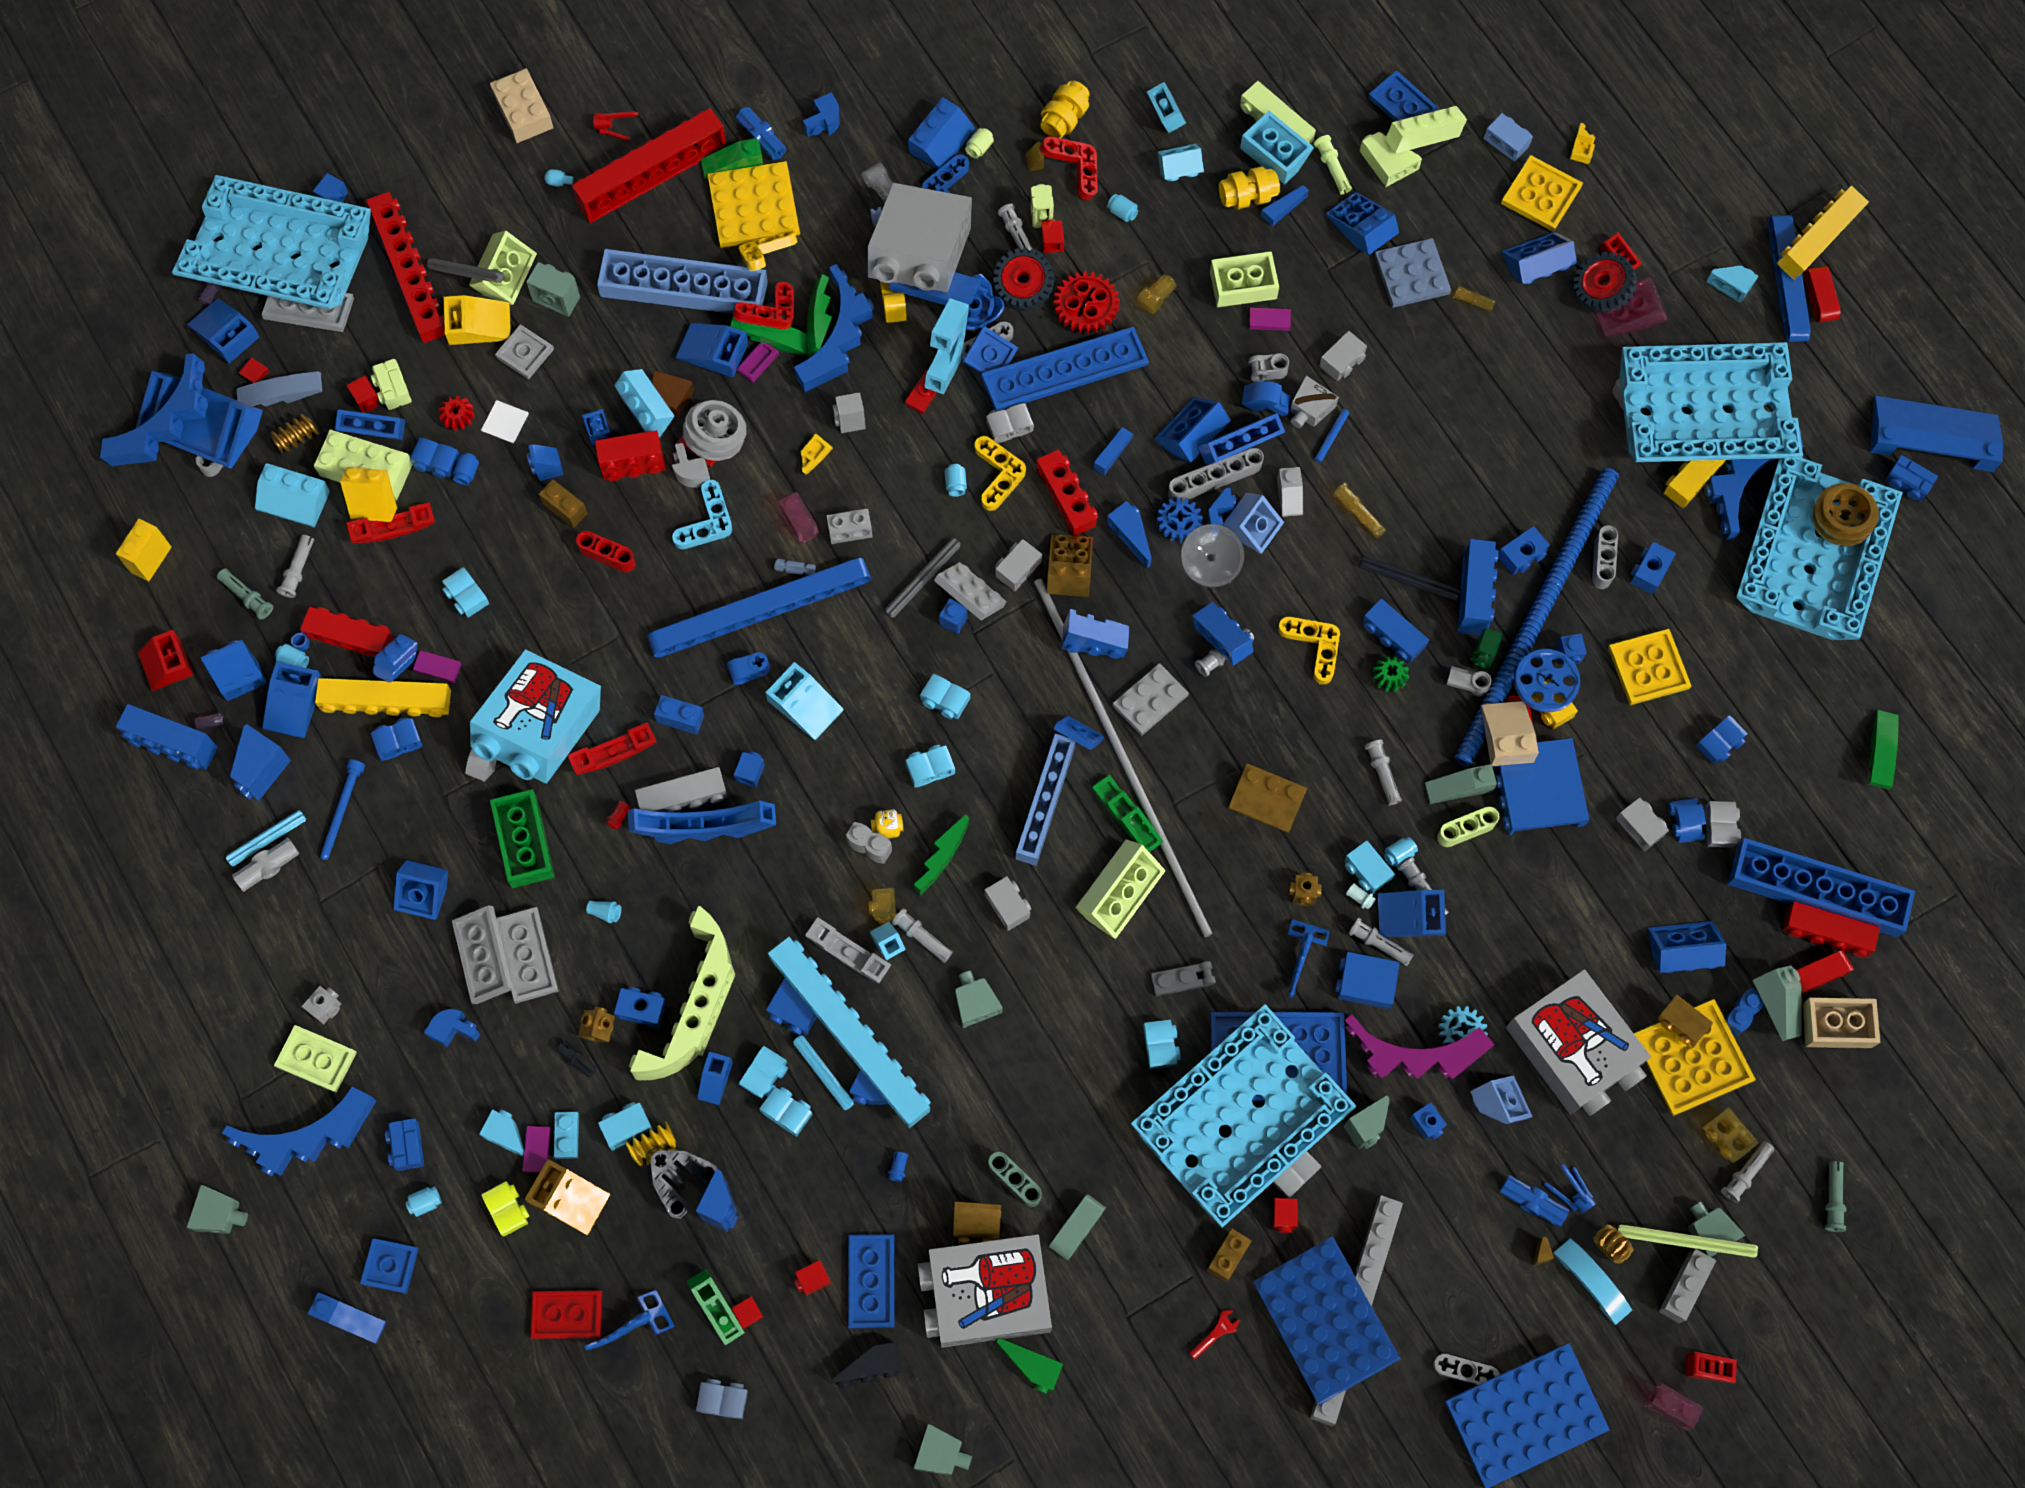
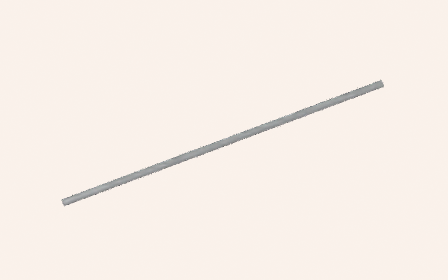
M1037 579L1034 583L1062 639L1064 624L1050 595L1047 594L1043 580ZM1068 652L1148 821L1164 841L1160 846L1204 937L1212 935L1211 929L1078 653Z

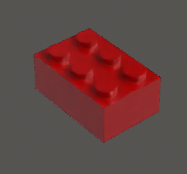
M658 430L595 441L598 462L604 480L616 481L622 477L629 476L634 478L641 474H657L666 470Z

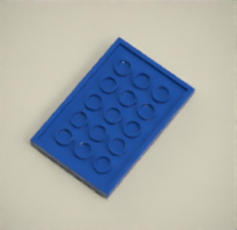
M1211 1012V1052L1256 1012ZM1273 1012L1295 1037L1294 1041L1323 1073L1326 1072L1347 1095L1344 1013ZM1289 1065L1285 1069V1073L1289 1078L1297 1076L1296 1067ZM1255 1095L1252 1098V1102H1264V1098L1260 1095Z
M1333 1237L1253 1281L1319 1405L1401 1359Z
M1570 1343L1559 1346L1444 1401L1483 1488H1490L1609 1431V1427Z

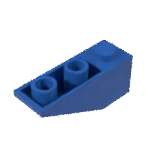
M603 409L582 415L592 445L596 444V440L611 438Z

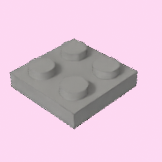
M520 324L497 351L495 356L522 376L530 379L554 348L553 345Z

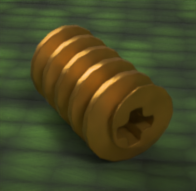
M300 414V422L293 418V426L286 422V430L278 427L279 434H276L274 431L270 432L273 441L282 454V449L288 452L291 451L290 444L297 448V440L304 444V436L312 439V431L319 435L318 430L309 417Z

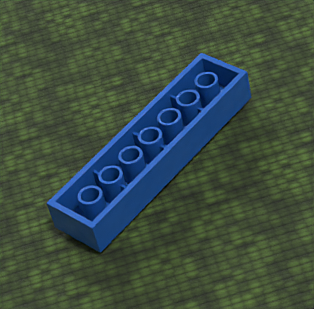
M1746 838L1737 845L1727 884L1787 904H1792L1795 901L1880 927V933L1896 938L1907 930L1915 895L1914 890Z

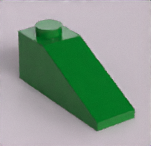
M758 138L736 142L701 159L705 178H708L710 173L763 165Z
M707 1269L687 1281L691 1291L724 1345L745 1333Z
M998 1338V1347L1026 1379L1035 1385V1390L1047 1394L1048 1391L1053 1392L1063 1366L1062 1363Z

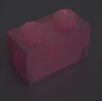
M797 492L778 501L780 512L800 545L819 535L816 522Z
M1663 1383L1655 1386L1645 1405L1686 1431L1694 1429L1704 1409Z

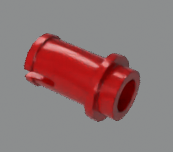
M619 801L612 814L607 816L606 825L617 830L618 827L622 826L621 822L631 807Z

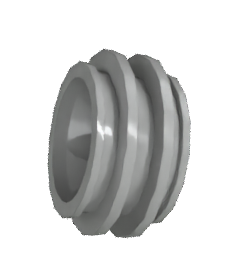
M709 400L696 404L689 410L683 424V438L687 446L695 454L707 460L720 461L733 457L740 451L746 437V423L742 415L732 405L723 401Z

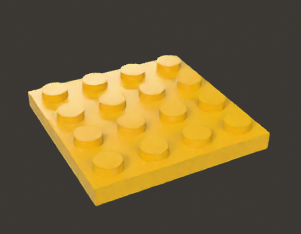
M787 161L708 174L721 248L741 245L788 230H794L796 235H800Z
M1715 999L1695 1007L1696 1010L1713 1022L1712 1026L1695 1047L1683 1044L1678 1039L1679 1036L1676 1033L1665 1030L1660 1023L1634 1033L1651 1056L1646 1061V1064L1672 1116L1756 1080Z

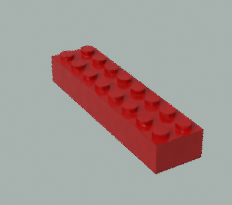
M711 108L701 111L692 119L683 121L676 128L665 131L658 138L647 141L645 145L631 150L624 157L613 160L602 169H597L590 176L579 179L572 185L577 206L588 222L592 223L701 162L702 158L726 148L722 123Z

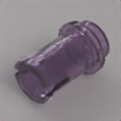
M205 282L206 286L198 300L209 306L217 291H220L221 288L218 284Z
M221 712L206 716L200 714L195 718L197 730L205 731L206 728L224 725V720Z

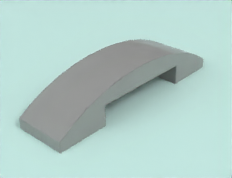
M818 917L805 935L828 954L878 984L891 967V964L855 944Z

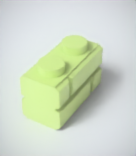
M1044 184L1031 188L1030 210L1032 226L1041 228L1042 222L1053 219L1054 207L1052 188Z
M396 359L372 367L374 374L371 375L374 386H379L381 392L377 394L381 404H386L387 408L391 410L400 405L403 406L411 403L412 400Z

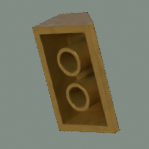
M1247 763L1228 809L1289 834L1307 788Z

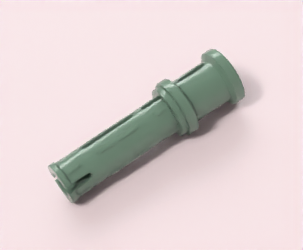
M223 569L218 573L217 579L241 598L244 606L248 609L251 608L259 619L266 618L272 612L273 605L271 603H266L258 592L247 588L229 570Z
M1837 1161L1829 1162V1203L1825 1206V1211H1827L1825 1230L1844 1232L1846 1231V1226H1844L1846 1207L1843 1204L1844 1163L1839 1162L1837 1164Z

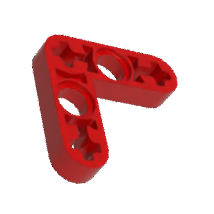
M1046 137L1040 145L1041 153L1049 158L1077 163L1078 195L1084 200L1092 199L1098 189L1097 153L1095 148L1085 143L1056 137ZM1064 147L1070 148L1073 154H1067ZM1083 168L1088 169L1091 172V176L1084 174Z
M779 282L776 284L774 291L773 307L739 302L735 305L733 317L737 321L789 329L794 317V289L787 282ZM779 304H785L788 307H782ZM759 314H764L768 317H761Z

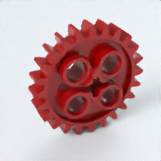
M1084 271L1083 276L1076 272L1075 278L1069 275L1068 282L1062 280V286H1057L1058 293L1054 294L1055 314H1059L1058 320H1064V327L1070 324L1071 331L1078 328L1079 334H1081L1083 329L1086 330L1087 334L1090 333V329L1097 333L1098 327L1105 330V323L1111 325L1112 319H1116L1115 312L1119 311L1120 298H1117L1118 291H1114L1115 285H1109V279L1103 281L1102 274L1096 278L1094 272L1090 276L1087 275L1086 271ZM1079 289H1085L1086 291H1085V292H1080V291H1078V290H1079ZM1102 297L1104 300H1097L1096 298ZM1069 305H1076L1077 307L1070 308ZM1092 313L1095 316L1090 317L1087 314Z

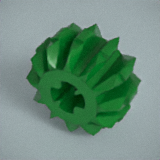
M1388 656L1384 657V661L1378 660L1377 667L1373 669V673L1376 674L1373 677V681H1379L1378 688L1385 686L1386 692L1390 688L1396 692L1398 687L1403 688L1405 681L1409 679V675L1406 674L1409 671L1408 667H1402L1404 660L1397 662L1396 656L1392 660ZM1390 672L1394 673V676L1393 674L1392 676H1389L1387 673L1390 674Z

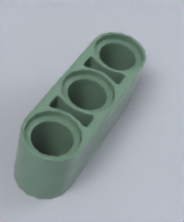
M1003 1152L993 1153L989 1158L988 1164L991 1173L1027 1207L1038 1205L1042 1195L1040 1187ZM995 1159H1002L1005 1162V1166L1002 1169H996L992 1163ZM1013 1174L1019 1175L1021 1178V1182L1017 1185L1009 1182V1177ZM1028 1190H1034L1038 1197L1030 1201L1025 1197V1193Z
M1087 1194L1054 1238L1049 1248L1068 1261L1106 1207Z

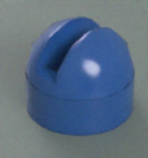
M297 633L292 637L291 644L294 648L303 652L309 648L310 641L306 634Z

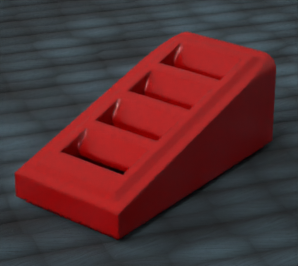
M1618 232L1598 247L1601 252H1607L1608 255L1610 252H1614L1616 256V251L1619 249L1621 251L1619 254L1625 255L1626 259L1633 263L1631 265L1634 270L1642 264Z
M1699 1352L1688 1353L1686 1355V1376L1736 1383L1737 1360ZM1705 1361H1708L1707 1373L1705 1372ZM1715 1362L1717 1363V1374H1715ZM1724 1364H1727L1726 1376H1723Z

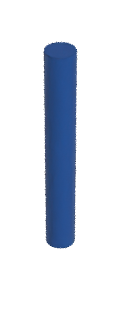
M1342 409L1314 458L1316 462L1321 463L1349 415L1347 410Z

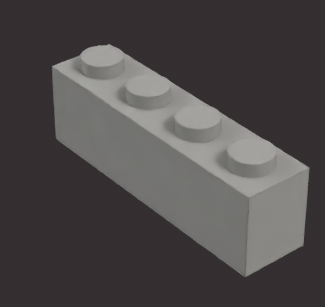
M719 767L635 790L640 810L680 813L683 809H697L705 803H719L724 800L723 798L728 797Z

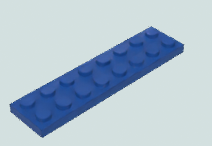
M1131 327L981 374V378L995 411H1001L1016 404H1024L1147 366L1149 361L1135 328Z

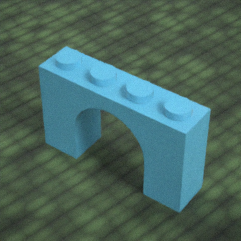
M950 298L932 331L930 346L937 348L938 351L926 374L925 388L944 394L961 362L969 310L968 304Z

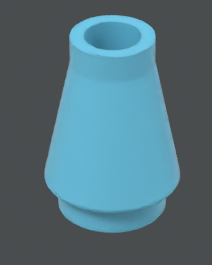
M589 901L587 913L608 923L617 922L621 915V906L617 905L616 902Z

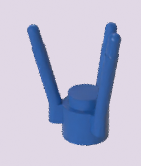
M1562 1164L1561 1168L1578 1192L1572 1197L1574 1202L1547 1182L1544 1183V1186L1568 1204L1574 1212L1579 1210L1583 1214L1594 1206L1596 1202L1593 1200V1196L1588 1191L1575 1167L1572 1168L1577 1179L1576 1181L1567 1167Z

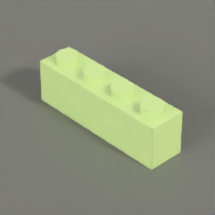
M1259 81L1242 94L1240 106L1246 114H1250L1255 118L1256 122L1270 111L1309 144L1314 140L1316 130Z
M1457 106L1392 122L1385 140L1395 154L1459 137L1467 119Z

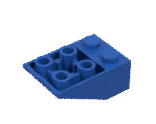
M1358 192L1353 193L1326 213V216L1352 244L1368 255L1399 233L1395 214Z
M219 298L187 324L227 363H231L259 338L254 326L239 312Z
M691 323L676 359L733 378L748 345L747 334L744 331L724 325Z
M242 640L232 641L226 647L219 650H211L201 657L218 689L227 701L268 684L259 662Z
M276 662L269 683L263 730L305 739L316 705L318 678L323 679L317 670Z
M1418 890L1378 894L1379 934L1383 937L1446 936L1444 890Z

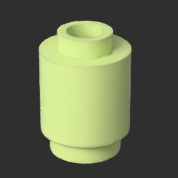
M985 128L977 129L966 144V152L976 159L982 156L994 141L992 133Z

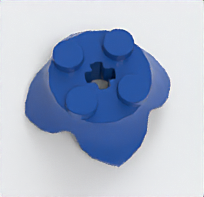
M981 273L973 276L974 278L981 279V285L969 305L967 330L981 329L983 326L987 327L988 323L996 320L1004 310L1002 299L993 296L990 282Z

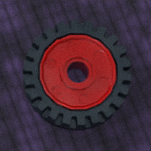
M1018 248L1014 252L1009 251L1006 256L1003 255L1001 257V261L997 263L994 270L993 279L996 293L1003 303L1007 304L1010 308H1015L1019 311L1020 309H1024V311H1029L1030 308L1035 309L1038 305L1044 304V301L1052 293L1054 286L1053 270L1046 257L1044 258L1043 254L1037 253L1036 250H1028V248L1019 250ZM1022 276L1029 277V280L1026 283H1020L1018 281L1019 278Z
M1602 252V256L1595 254V259L1592 260L1589 257L1586 259L1587 264L1582 263L1580 265L1581 270L1578 269L1576 272L1577 277H1574V289L1577 297L1589 311L1591 309L1594 313L1599 311L1600 314H1605V311L1613 313L1614 308L1617 311L1620 310V305L1626 306L1628 304L1627 300H1632V293L1636 292L1637 277L1632 265L1622 255L1617 254L1616 256L1614 252H1610L1608 255L1607 252Z

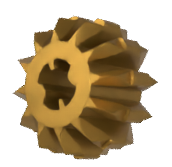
M1605 1225L1593 1238L1595 1245L1600 1251L1617 1264L1627 1260L1633 1252V1247L1627 1238L1611 1225Z

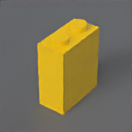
M346 467L340 482L350 518L358 520L367 518L371 521L391 522L397 505L388 471Z
M138 519L116 552V555L132 574L149 582L171 549V545L157 527Z

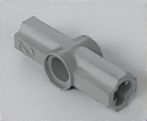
M286 838L272 849L257 853L252 858L251 863L232 876L242 891H246L260 880L269 879L280 871L281 866L300 853L291 840Z

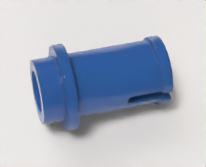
M894 1152L891 1170L887 1173L890 1180L902 1182V1178H905L904 1170L908 1154Z

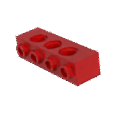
M1057 450L1037 459L1036 468L1072 535L1076 536L1096 527L1098 514L1093 506L1090 507L1086 491L1080 489L1078 485L1079 479L1075 472H1071L1068 458L1066 455L1062 456L1060 450ZM1062 473L1064 476L1056 477L1054 474ZM1071 490L1073 493L1065 494L1063 491ZM1080 507L1082 511L1076 512L1073 508Z

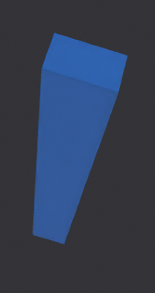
M1304 185L1264 208L1261 217L1273 227L1308 196L1309 190Z
M1122 427L1094 462V470L1105 476L1133 438V433Z

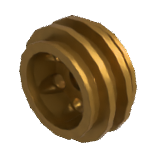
M1849 483L1831 485L1822 491L1812 508V522L1815 530L1823 539L1830 543L1846 547L1860 544L1867 539L1874 530L1879 516L1876 501L1868 491ZM1839 502L1840 505L1836 506L1833 503Z

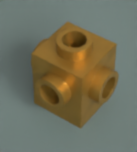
M1300 873L1295 876L1294 881L1290 882L1289 894L1293 895L1292 903H1298L1302 906L1315 904L1317 897H1321L1322 888L1321 884H1318L1317 876H1312L1311 873Z
M594 1007V1010H584L578 1036L593 1042H609L614 1028L615 1016L608 1014L606 1009Z

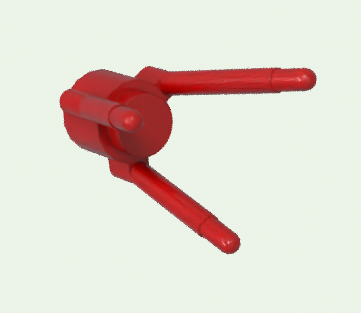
M635 111L609 114L595 113L593 119L594 128L600 129V134H607L629 141V137L607 129L612 127V119L636 117L638 113Z

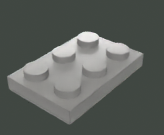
M960 562L939 573L934 580L980 620L1002 609L1006 603L999 593L993 591L982 579L974 575L967 566Z
M1159 663L1113 703V707L1142 736L1182 702L1189 693Z

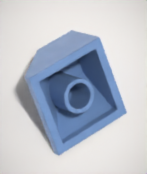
M1514 1076L1492 1080L1470 1091L1473 1096V1102L1479 1112L1500 1122L1509 1124L1532 1117Z

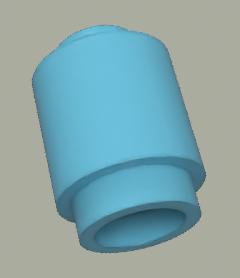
M1114 194L1108 202L1107 207L1110 209V212L1125 222L1134 220L1138 214L1137 204L1123 195Z
M951 464L944 471L946 490L950 496H962L967 489L965 468L959 464Z
M284 644L276 650V662L306 668L309 663V657L306 656L305 652L288 644Z
M1410 837L1401 838L1385 849L1384 858L1389 865L1398 867L1414 857L1418 849Z
M427 1187L408 1196L409 1201L405 1202L410 1215L414 1213L416 1217L436 1209L437 1205L442 1203L435 1187Z

